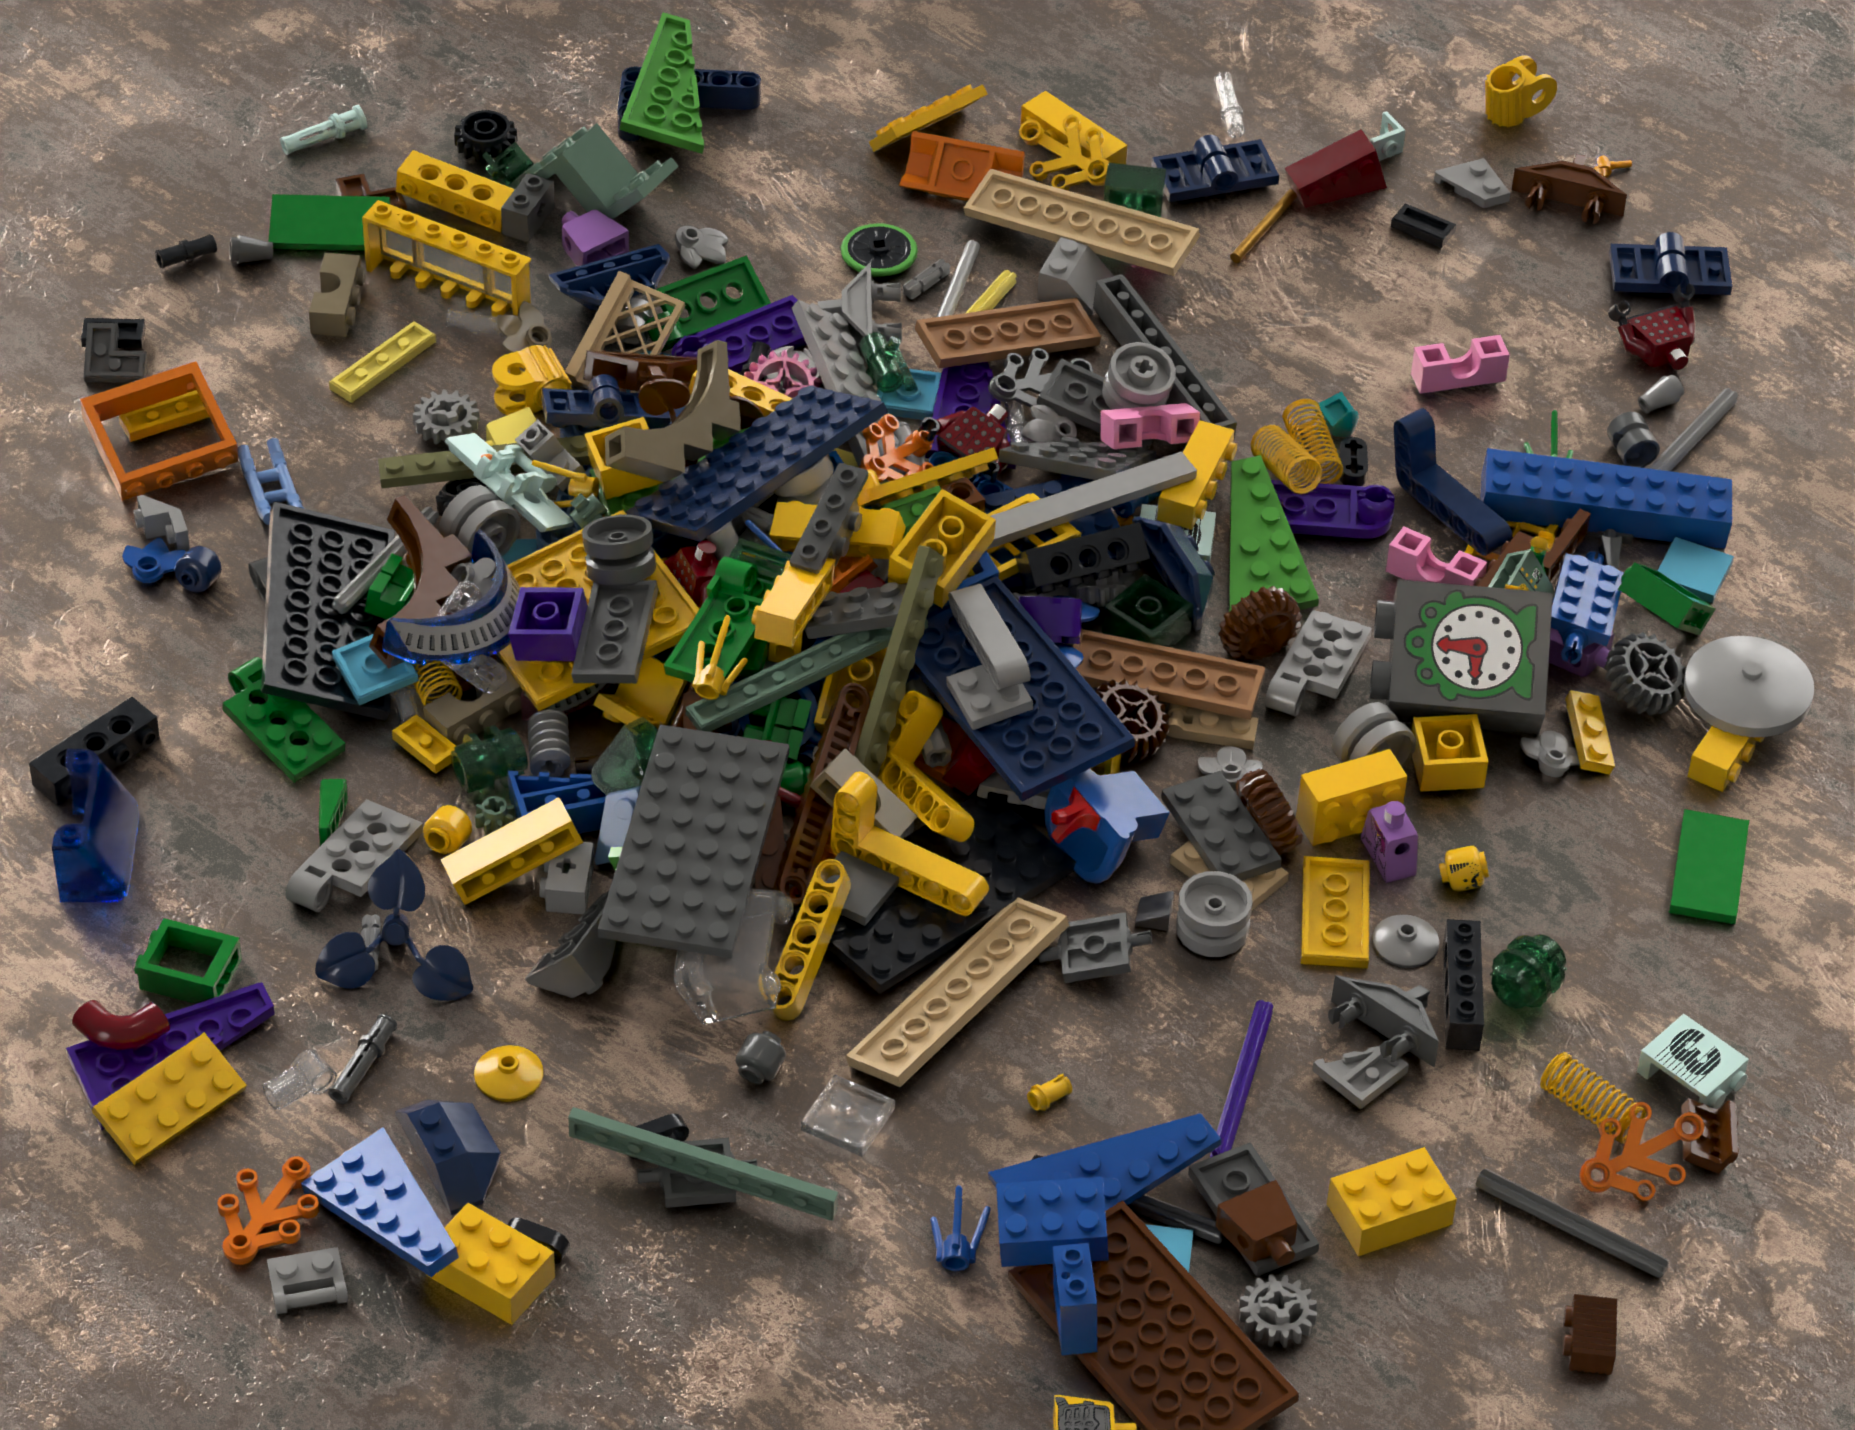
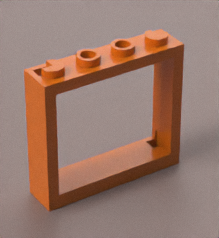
M196 361L80 399L82 418L122 501L159 488L170 487L174 483L189 478H197L204 473L219 468L223 469L230 464L238 462L237 443ZM197 390L221 441L125 473L101 421Z

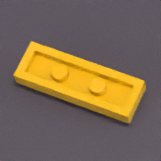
M197 390L120 415L119 423L129 441L132 442L208 418L209 415Z
M1570 690L1565 697L1580 768L1610 775L1615 767L1600 698L1598 695Z

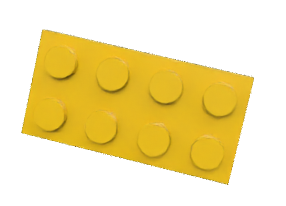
M971 84L950 96L946 95L927 107L923 106L904 118L902 116L888 123L887 126L875 131L877 137L869 141L873 152L912 134V131L917 132L988 95L984 85L982 84L973 89Z
M204 1032L96 1104L92 1109V1113L130 1161L136 1165L245 1091L247 1085Z

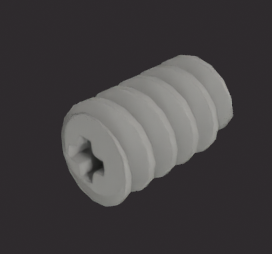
M543 710L533 714L528 720L530 771L533 776L538 777L539 772L549 773L550 777L560 778L564 770L571 763L568 717L561 711Z

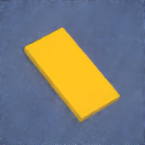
M1303 857L1301 964L1368 969L1370 860Z

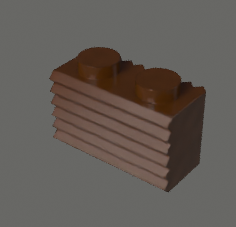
M1574 1294L1572 1306L1565 1305L1563 1327H1570V1335L1564 1334L1562 1356H1569V1370L1584 1371L1585 1373L1592 1372L1593 1374L1598 1372L1600 1375L1603 1373L1607 1375L1612 1374L1616 1358L1617 1298Z

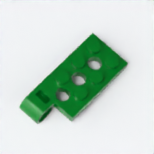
M747 255L656 289L659 292L685 302V309L689 315L687 318L679 317L661 352L672 349L684 336L697 334L771 303ZM726 288H736L739 291L740 298L733 299L729 297L726 293ZM704 296L711 298L714 302V307H704L700 302V298ZM668 304L661 305L660 307L663 312L657 314V317L662 319L671 316L674 307ZM654 316L647 320L645 324L654 322ZM658 327L648 330L652 342L657 341L660 336Z
M727 556L720 560L714 577L706 587L707 599L664 664L666 675L693 682L696 671L698 643L704 641V655L713 652L718 635L715 633L720 632L726 615L731 617L728 626L730 632L726 634L717 667L721 668L724 672L725 680L742 658L746 656L756 640L754 638L755 625L751 623L752 614L756 605L760 606L763 602V599L750 596L758 578V568L755 564ZM737 606L744 607V609L740 612L730 611L732 608ZM704 658L703 669L710 664L711 658Z
M256 656L228 673V681L236 695L223 702L222 710L295 783L344 752L346 743L305 702L261 693L263 660ZM255 697H261L267 702L260 705L253 704L250 700ZM274 718H283L287 723L278 725L272 724L270 721ZM296 738H301L306 740L308 743L304 746L293 745L291 741Z

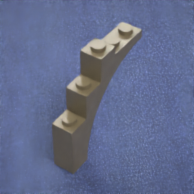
M716 340L698 350L697 373L690 400L672 424L665 428L648 430L623 427L605 436L607 467L667 482L685 473V460L695 461L713 452V439L722 441L740 432L739 402L730 400L727 342Z

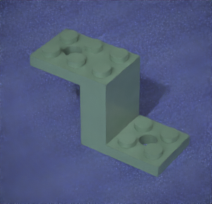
M596 123L588 130L585 126L581 127L571 137H567L557 147H553L542 157L543 159L540 162L531 166L525 174L529 173L545 179L556 174L586 212L598 210L607 217L614 219L645 198L679 166L671 157L662 164L657 160L645 172L643 170L638 174Z

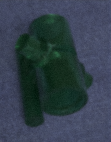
M873 332L864 336L859 344L868 366L865 373L873 380V386L876 383L877 388L884 393L894 392L902 385L906 391L914 390L916 383L899 348L901 340L896 336H891L889 341H887L884 334Z

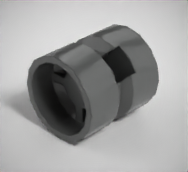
M1638 412L1623 413L1609 424L1607 435L1614 448L1617 449L1618 455L1625 466L1643 468L1651 464L1659 455V444L1652 432H1650L1642 415Z

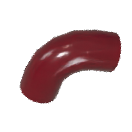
M90 1000L80 1006L72 1018L73 1026L84 1037L98 1046L115 1050L139 1048L158 1039L170 1030L167 1017L152 1002L135 1013L118 1016L109 1012L99 1001Z

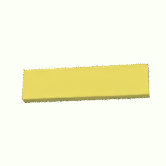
M413 321L329 381L330 390L350 403L354 402L436 343V334Z

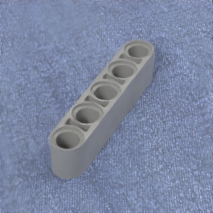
M976 584L949 592L948 599L954 618L997 690L1030 681V670L1027 660L983 586Z

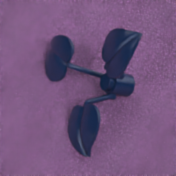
M395 850L388 859L374 870L368 882V893L372 902L384 910L393 908V913L384 920L382 933L367 947H365L363 937L357 932H344L336 935L320 952L315 974L318 978L342 988L360 987L371 979L375 971V960L369 953L383 941L394 946L405 942L416 961L421 964L412 976V981L421 994L439 1001L462 998L470 994L474 988L469 965L464 955L452 946L438 945L431 948L424 959L413 943V938L409 936L410 922L405 915L400 913V909L415 911L420 907L425 897V883L415 862L402 850Z

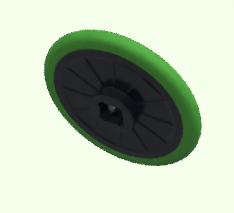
M880 223L868 224L854 229L844 238L841 245L842 257L849 267L860 273L871 262V276L875 277L892 276L905 271L914 263L918 252L917 244L908 232L893 225Z

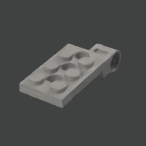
M1312 610L1270 682L1265 697V707L1297 716L1306 690L1336 699L1370 640L1372 628L1355 621L1332 616L1326 612Z
M366 799L294 872L287 884V900L315 912H320L330 899L332 885L361 897L368 890V882L374 870L388 859L395 850L400 849L405 852L423 833V823ZM345 869V870H347V871H346V872H338V871H335V870Z

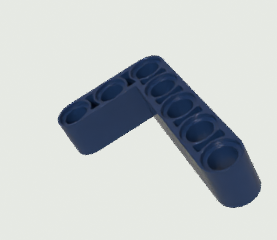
M638 66L626 68L621 76L617 122L618 136L624 141H636L642 137L619 130L622 117L642 68ZM694 69L697 78L700 108L752 110L760 105L761 78L758 74L749 71Z
M1420 408L1396 420L1393 426L1395 469L1400 486L1483 556L1503 547L1507 540L1511 541L1513 535L1508 523L1436 463L1435 424L1430 413L1426 409Z

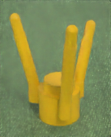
M537 460L532 461V465L571 478L568 493L570 496H574V499L580 493L586 499L591 494L596 498L598 497L599 480L597 477H590L584 473H576ZM574 499L554 503L559 508L573 507L570 503Z
M729 615L724 617L710 664L705 669H703L705 643L704 641L698 643L696 671L692 687L699 696L705 699L714 700L720 694L726 696L730 685L748 662L746 658H742L726 680L723 676V670L717 667L731 619Z

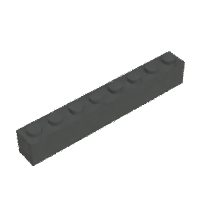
M1120 274L1096 281L1093 309L1121 346L1135 342L1152 344L1162 349L1172 359L1176 368V375L1166 405L1187 403L1200 412L1201 421L1235 430V439L1237 421L1125 276Z

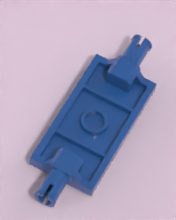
M1589 552L1585 557L1565 553L1552 600L1551 628L1558 630L1564 645L1561 651L1562 659L1567 662L1568 657L1571 656L1570 663L1576 664L1581 660L1582 650L1590 644L1597 643L1607 647L1621 594L1618 588L1622 583L1621 577L1624 572L1611 565H1604L1605 559L1600 553L1597 559H1595L1596 552Z

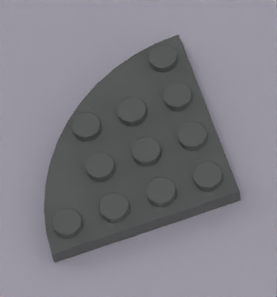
M1062 437L1061 442H1011L1010 447L1000 450L998 462L1098 480L1154 461L1156 451L1146 450L1147 445L1142 444V447L1112 449L1104 443L1079 442L1077 438Z

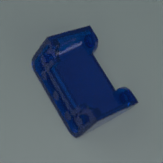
M67 749L65 763L66 770L70 774L73 794V815H80L81 812L84 814L83 824L72 823L61 826L56 830L53 837L52 853L60 902H118L127 896L130 888L140 816L138 802L96 753L86 749Z

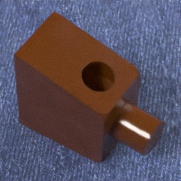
M1276 1180L1218 1204L1215 1226L1249 1261L1256 1262L1271 1255L1278 1266H1284L1294 1259L1295 1252L1291 1246L1296 1240L1297 1221Z

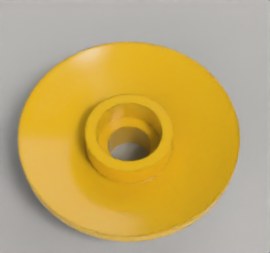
M514 1045L500 1046L489 1050L480 1057L475 1066L474 1078L479 1090L489 1098L504 1102L518 1101L530 1096L539 1088L543 1080V1065L538 1056L529 1049Z

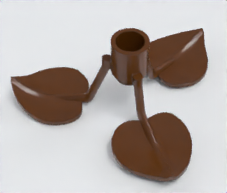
M655 379L644 383L640 387L638 393L639 403L646 413L653 416H658L668 411L673 423L677 418L674 409L682 408L688 404L690 390L686 384L675 379ZM729 396L730 400L739 402L740 430L751 427L756 419L764 417L761 410L752 401L740 396ZM698 459L695 461L685 460V467L696 464Z

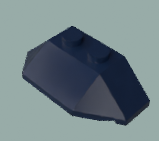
M659 244L549 274V280L563 294L590 310H598L619 271L630 275L633 281L656 289L670 262V255ZM634 291L632 297L637 298L644 294Z
M1142 517L1132 519V524L1138 522L1141 524L1150 556L1149 560L1195 631H1199L1202 629L1212 592L1213 576H1215L1213 567L1207 559H1201L1197 552L1199 548L1195 539L1190 534L1186 536L1180 526Z
M427 1099L395 1111L399 1123L450 1215L458 1213L467 1203L473 1206L483 1204L501 1159V1152L473 1103Z

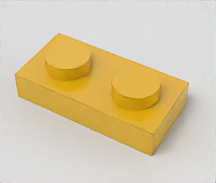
M417 714L392 730V739L435 774L460 758V748Z

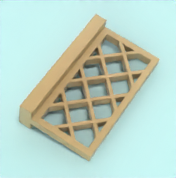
M619 271L565 370V373L572 382V386L577 388L583 386L588 389L590 381L583 380L587 351H603L605 345L618 342L621 353L648 354L647 351L652 350L650 355H659L686 306L685 302L633 281L630 275ZM634 291L646 295L649 303L632 308L629 301ZM664 304L675 307L671 316L658 319L655 307ZM651 309L655 321L638 327L634 315ZM631 316L635 328L618 334L616 329L618 321ZM658 327L660 332L658 340L645 345L641 333ZM638 334L642 346L625 352L621 340ZM631 390L630 393H639V391Z

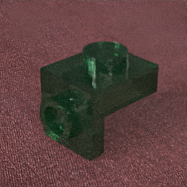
M516 142L494 160L487 152L482 155L488 162V165L484 167L495 181L500 177L507 186L534 165Z

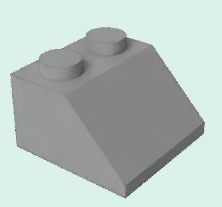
M1060 237L1039 271L1037 299L1049 302L1077 298L1086 313L1093 315L1095 312L1093 304L1096 281L1113 277L1114 275L1088 245Z

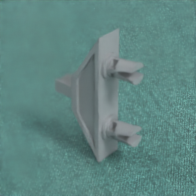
M870 262L842 290L841 299L818 301L817 305L822 310L832 314L838 313L846 319L848 323L847 328L856 341L857 349L872 363V344H875V341L878 340L902 342V323L878 324L875 323V320H872V304H874V301L901 302V283H874V280H871Z

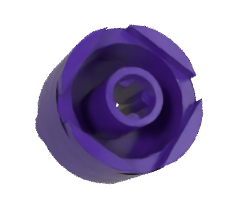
M1019 596V603L1053 643L1080 644L1082 599Z

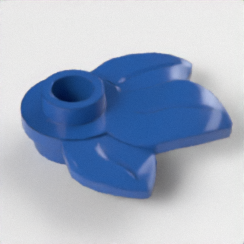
M158 537L143 549L127 545L122 557L124 563L132 568L133 576L136 580L143 583H152L161 579L164 573L175 571L176 562L186 551L174 550L169 552L163 539Z

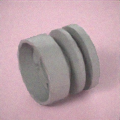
M829 454L776 489L773 493L777 496V502L788 503L794 500L804 504L818 505L833 476L834 467Z

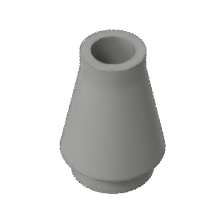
M1662 376L1644 395L1638 398V404L1645 413H1649L1652 410L1679 402L1680 397L1684 395V388L1676 376Z

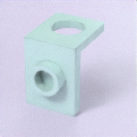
M1387 111L1382 113L1380 135L1370 139L1371 144L1376 149L1379 161L1402 153L1406 130ZM1388 123L1392 126L1393 131L1389 132Z

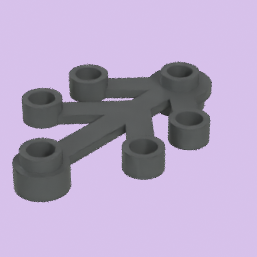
M1042 348L1033 349L1028 359L1030 365L1023 379L1018 380L1014 377L1021 370L1024 359L1017 353L1008 354L1003 364L1004 372L992 378L988 385L990 394L1002 402L1015 400L1030 408L1035 406L1037 398L1023 391L1029 390L1038 395L1041 393L1052 374L1039 375L1041 368L1045 366L1049 359L1048 353ZM1081 358L1071 361V363L1093 372V368L1088 361Z

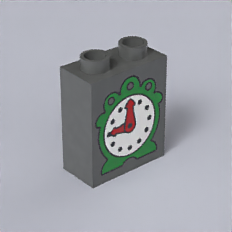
M1398 579L1393 601L1377 600L1374 638L1390 639L1389 661L1373 660L1370 699L1386 700V705L1396 715L1398 721L1402 723L1412 724L1413 717L1477 714L1481 730L1539 735L1546 713L1553 593Z

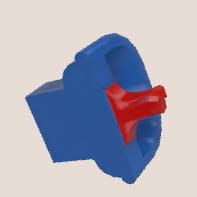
M1088 769L1051 787L1045 804V825L1050 840L1076 861L1074 871L1086 882L1099 884L1109 879L1113 872L1121 865L1131 842L1159 838L1170 812L1135 771L1097 775L1094 771Z

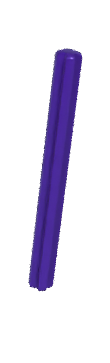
M1259 1000L1255 1004L1216 1131L1221 1137V1145L1211 1151L1210 1157L1232 1149L1273 1014L1274 1006L1270 1001Z

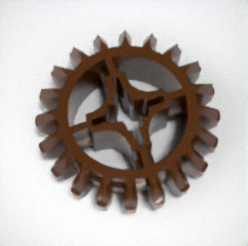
M1271 586L1266 589L1261 587L1258 592L1255 593L1251 590L1249 596L1241 597L1240 602L1231 605L1232 610L1224 614L1225 620L1219 624L1221 630L1218 635L1221 638L1223 648L1239 662L1246 660L1252 663L1256 659L1262 660L1276 652L1280 653L1282 647L1289 646V640L1297 636L1295 630L1302 626L1300 620L1303 616L1300 613L1296 600L1283 588L1277 589L1275 586Z
M1125 678L1119 684L1112 679L1107 685L1102 683L1095 692L1135 738V747L1121 753V756H1124L1128 763L1134 757L1139 761L1146 756L1151 757L1159 747H1162L1169 733L1170 726L1168 722L1170 715L1164 713L1166 705L1157 703L1159 695L1152 696L1148 693L1149 686L1141 689L1138 687L1137 681L1129 685Z
M1259 768L1253 772L1243 775V778L1237 780L1236 791L1238 797L1278 855L1285 852L1288 853L1302 843L1303 834L1298 825V820L1283 792H1281L1277 783L1274 782L1272 776L1267 771Z

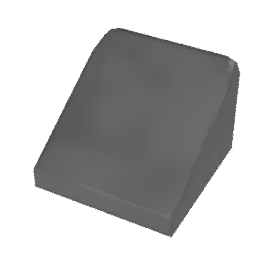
M1174 891L1141 897L1135 926L1168 931L1173 908Z

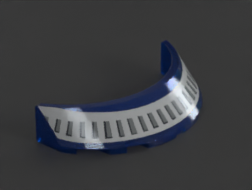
M481 529L475 533L471 562L476 563L481 558H490L495 561L496 571L492 578L494 582L489 591L475 604L449 615L422 619L390 618L386 623L382 647L384 652L412 664L426 665V660H446L452 664L459 665L471 663L472 657L482 654L490 657L510 644L508 633L520 586L495 544Z

